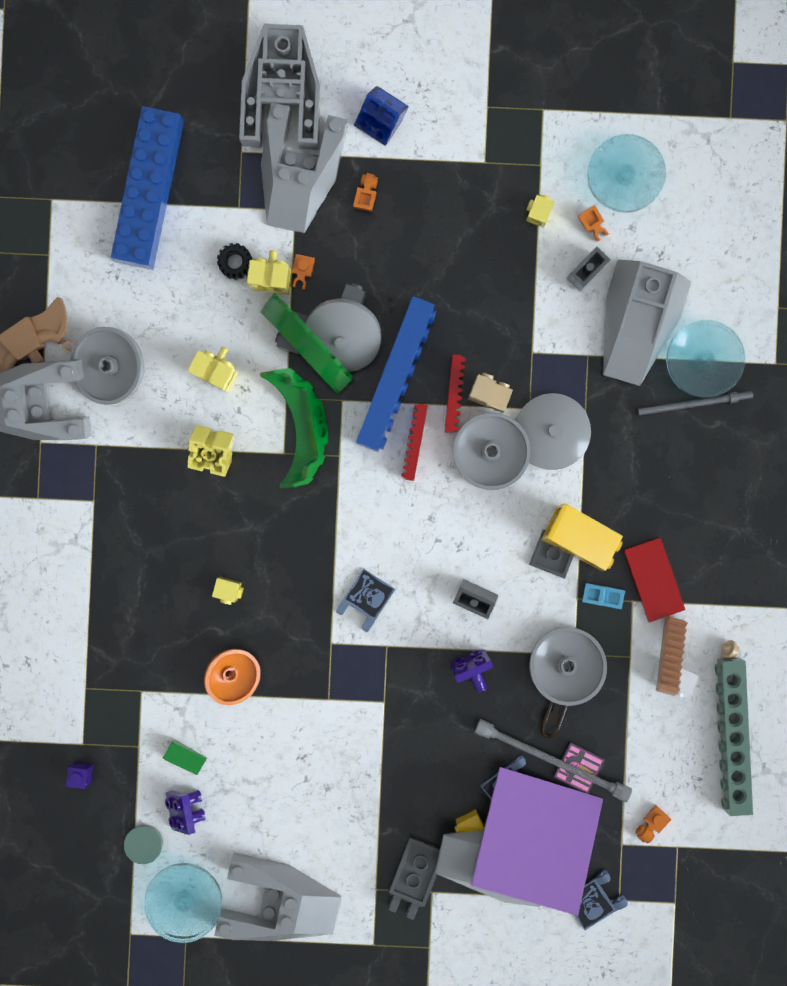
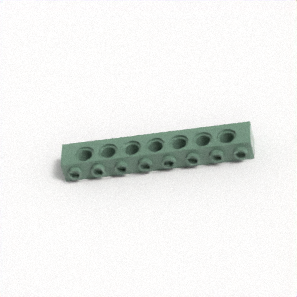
M741 658L717 659V664H715V674L718 676L716 693L719 695L717 712L720 714V722H718L717 726L718 732L721 733V741H719L718 746L719 751L722 752V760L719 761L721 772H723V779L720 780V785L724 792L721 805L722 809L729 816L753 815L746 660ZM733 674V681L727 683V677ZM730 694H734L735 696L732 702H728V696ZM735 713V719L729 721L730 714ZM736 732V738L730 740V735ZM733 752H737L735 759L730 758ZM734 771H738L736 778L731 777ZM739 790V795L732 797L733 792Z

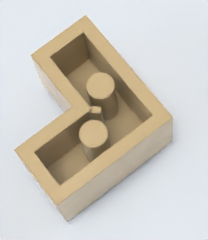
M482 373V375L478 374L475 378L467 400L504 413L513 390L509 389L510 385L503 382L496 384L497 381L493 380V376Z

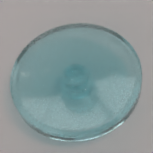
M633 134L617 135L600 144L594 151L587 170L588 185L597 201L608 209L624 213L635 212L651 204L662 190L666 178V166L659 149L649 140Z
M713 320L696 321L682 328L671 340L666 357L667 369L673 382L685 393L699 398L715 397L729 391L739 381L745 367V350L738 335L727 325Z
M178 863L164 868L153 878L145 894L144 910L149 924L160 936L178 943L192 942L208 934L217 923L218 916L222 910V893L216 879L207 870L195 864Z

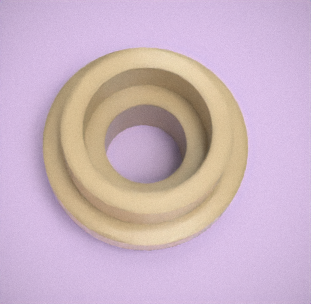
M733 640L725 642L721 647V655L726 659H734L739 653V646Z

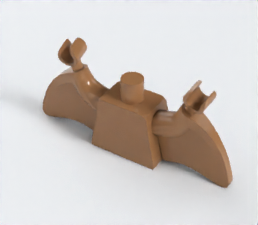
M57 297L43 313L34 317H25L0 334V373L14 368L18 360L29 358L32 363L43 362L44 359L39 351L46 346L45 342L53 341L57 344L61 343L65 352H71L66 347V343H70L75 346V343L71 339H64L67 332L68 317L62 298Z

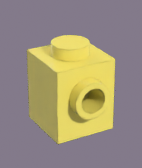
M536 195L535 200H530L527 207L529 215L526 221L544 228L555 202L551 201V198L546 195Z
M218 577L212 597L219 598L221 603L231 605L232 602L235 603L237 599L242 597L244 589L241 587L242 582Z

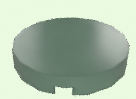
M145 825L134 827L124 840V850L127 857L137 864L153 862L160 855L163 845L160 832L152 826Z

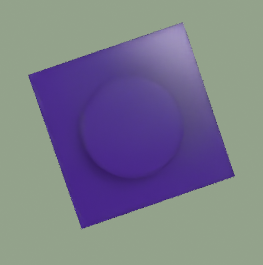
M80 762L71 764L68 767L66 787L81 789L88 787L92 780L93 764Z

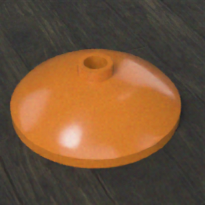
M225 650L215 656L209 663L204 675L205 689L208 695L219 704H239L248 699L256 690L260 680V667L255 657L245 650Z

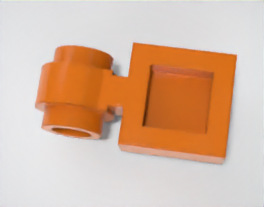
M367 173L362 175L361 186H364V189L357 187L354 208L373 211L377 193L372 191V188L376 189L378 177H375V174Z
M655 805L643 818L648 824L645 826L641 824L635 833L643 843L646 842L648 844L655 837L653 830L660 833L672 819Z

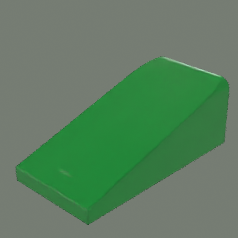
M175 739L171 742L163 756V759L196 775H198L207 760L203 755Z

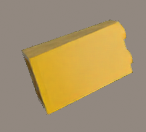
M563 503L557 506L541 540L601 571H606L611 568L614 562L612 557L615 551L618 552L623 542L621 539L623 536L568 504Z

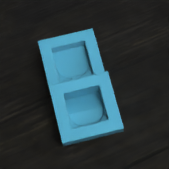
M586 583L582 602L622 609L625 590Z

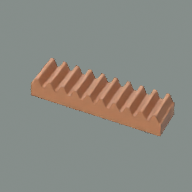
M667 616L664 620L656 691L675 696L680 691L679 684L681 680L679 678L682 675L680 671L683 668L681 663L684 659L682 658L684 654L683 648L685 647L684 641L686 639L684 635L687 632L685 627L688 622Z

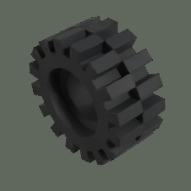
M229 243V246H223L224 249H220V254L217 255V265L220 271L229 279H244L245 275L248 276L249 263L252 260L250 252L239 243ZM239 255L242 257V264L239 268L233 269L229 267L228 259L230 256Z

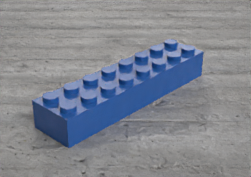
M144 106L141 108L110 257L116 263L149 270L154 269L184 120L178 113Z
M414 296L412 297L356 443L376 452H379V449H384L387 438H385L386 431L390 432L394 424L392 419L393 413L397 414L401 406L399 398L401 395H405L408 388L406 380L412 377L415 370L413 362L414 360L418 361L423 347H420L421 342H426L430 329L427 326L428 324L432 325L437 312L434 310L435 304Z

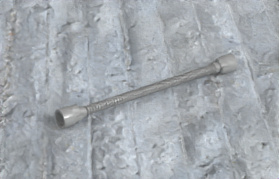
M480 719L477 723L474 733L488 739L490 737L497 738L522 751L524 750V752L533 754L537 758H542V760L549 763L551 762V764L607 789L612 793V796L624 802H627L631 796V787L619 782L609 783L580 768L577 769V767L550 756L543 751L541 752V750L539 751L528 744H523V742L514 740V738L512 739V737L499 732L494 728V725Z

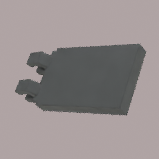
M409 836L389 889V895L392 897L388 910L396 913L400 900H404L410 903L406 917L414 920L418 907H425L437 876L435 870L440 848Z

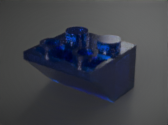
M376 86L367 94L354 126L386 146L401 124L409 106L379 86Z

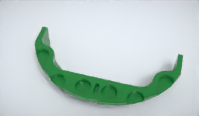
M274 293L260 312L303 356L337 395L340 394L354 380V377L312 330Z
M290 368L260 373V377L270 382L282 394L291 410L295 423V455L288 474L279 484L280 488L309 484L314 479L312 477L319 465L323 464L325 458L323 456L325 444H328V425L320 399H317L312 391V385L308 381H304Z

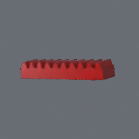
M452 355L445 433H453L459 430L454 425L460 422L455 417L460 415V412L456 409L461 408V404L457 402L461 401L462 397L457 394L463 392V389L459 388V386H462L464 382L459 379L464 377V374L460 371H464L465 366L461 364L466 361L461 355Z
M426 404L414 405V409L418 412L412 415L416 418V420L411 421V424L415 427L410 428V432L414 435L408 436L412 443H407V447L411 448V450L405 453L410 457L404 459L408 463V465L403 466L407 473L401 474L405 480L414 481L428 408Z

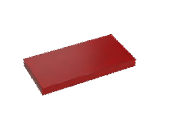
M656 538L623 550L649 623L685 610L661 538Z

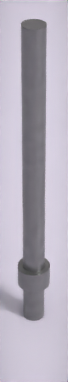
M735 391L728 392L727 395L637 408V413L640 416L729 402V404L738 403L739 400L752 399L753 392L737 393Z

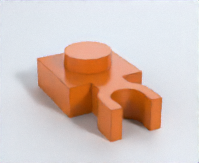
M592 205L577 216L586 232L593 230V236L597 242L601 240L598 237L600 231L603 232L604 236L609 235L607 230L600 225L604 222V219L595 205Z
M296 254L292 274L297 275V278L293 281V288H296L298 282H302V290L306 289L305 278L312 277L315 258Z

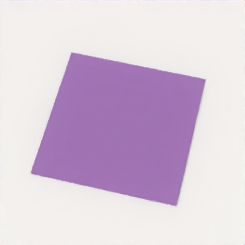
M499 767L471 886L578 916L603 798Z

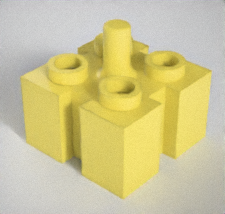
M270 250L268 263L263 258L250 260L247 284L251 290L290 295L292 270L289 265H286L285 261L276 260L277 251Z
M223 346L217 356L207 350H204L203 353L197 351L188 369L189 373L226 392H229L238 374L234 369L235 366L224 360L229 349Z
M196 425L189 439V451L191 452L188 456V468L203 471L205 468L209 469L211 474L225 477L231 464V448L233 446L234 434L220 430L213 433L211 428Z

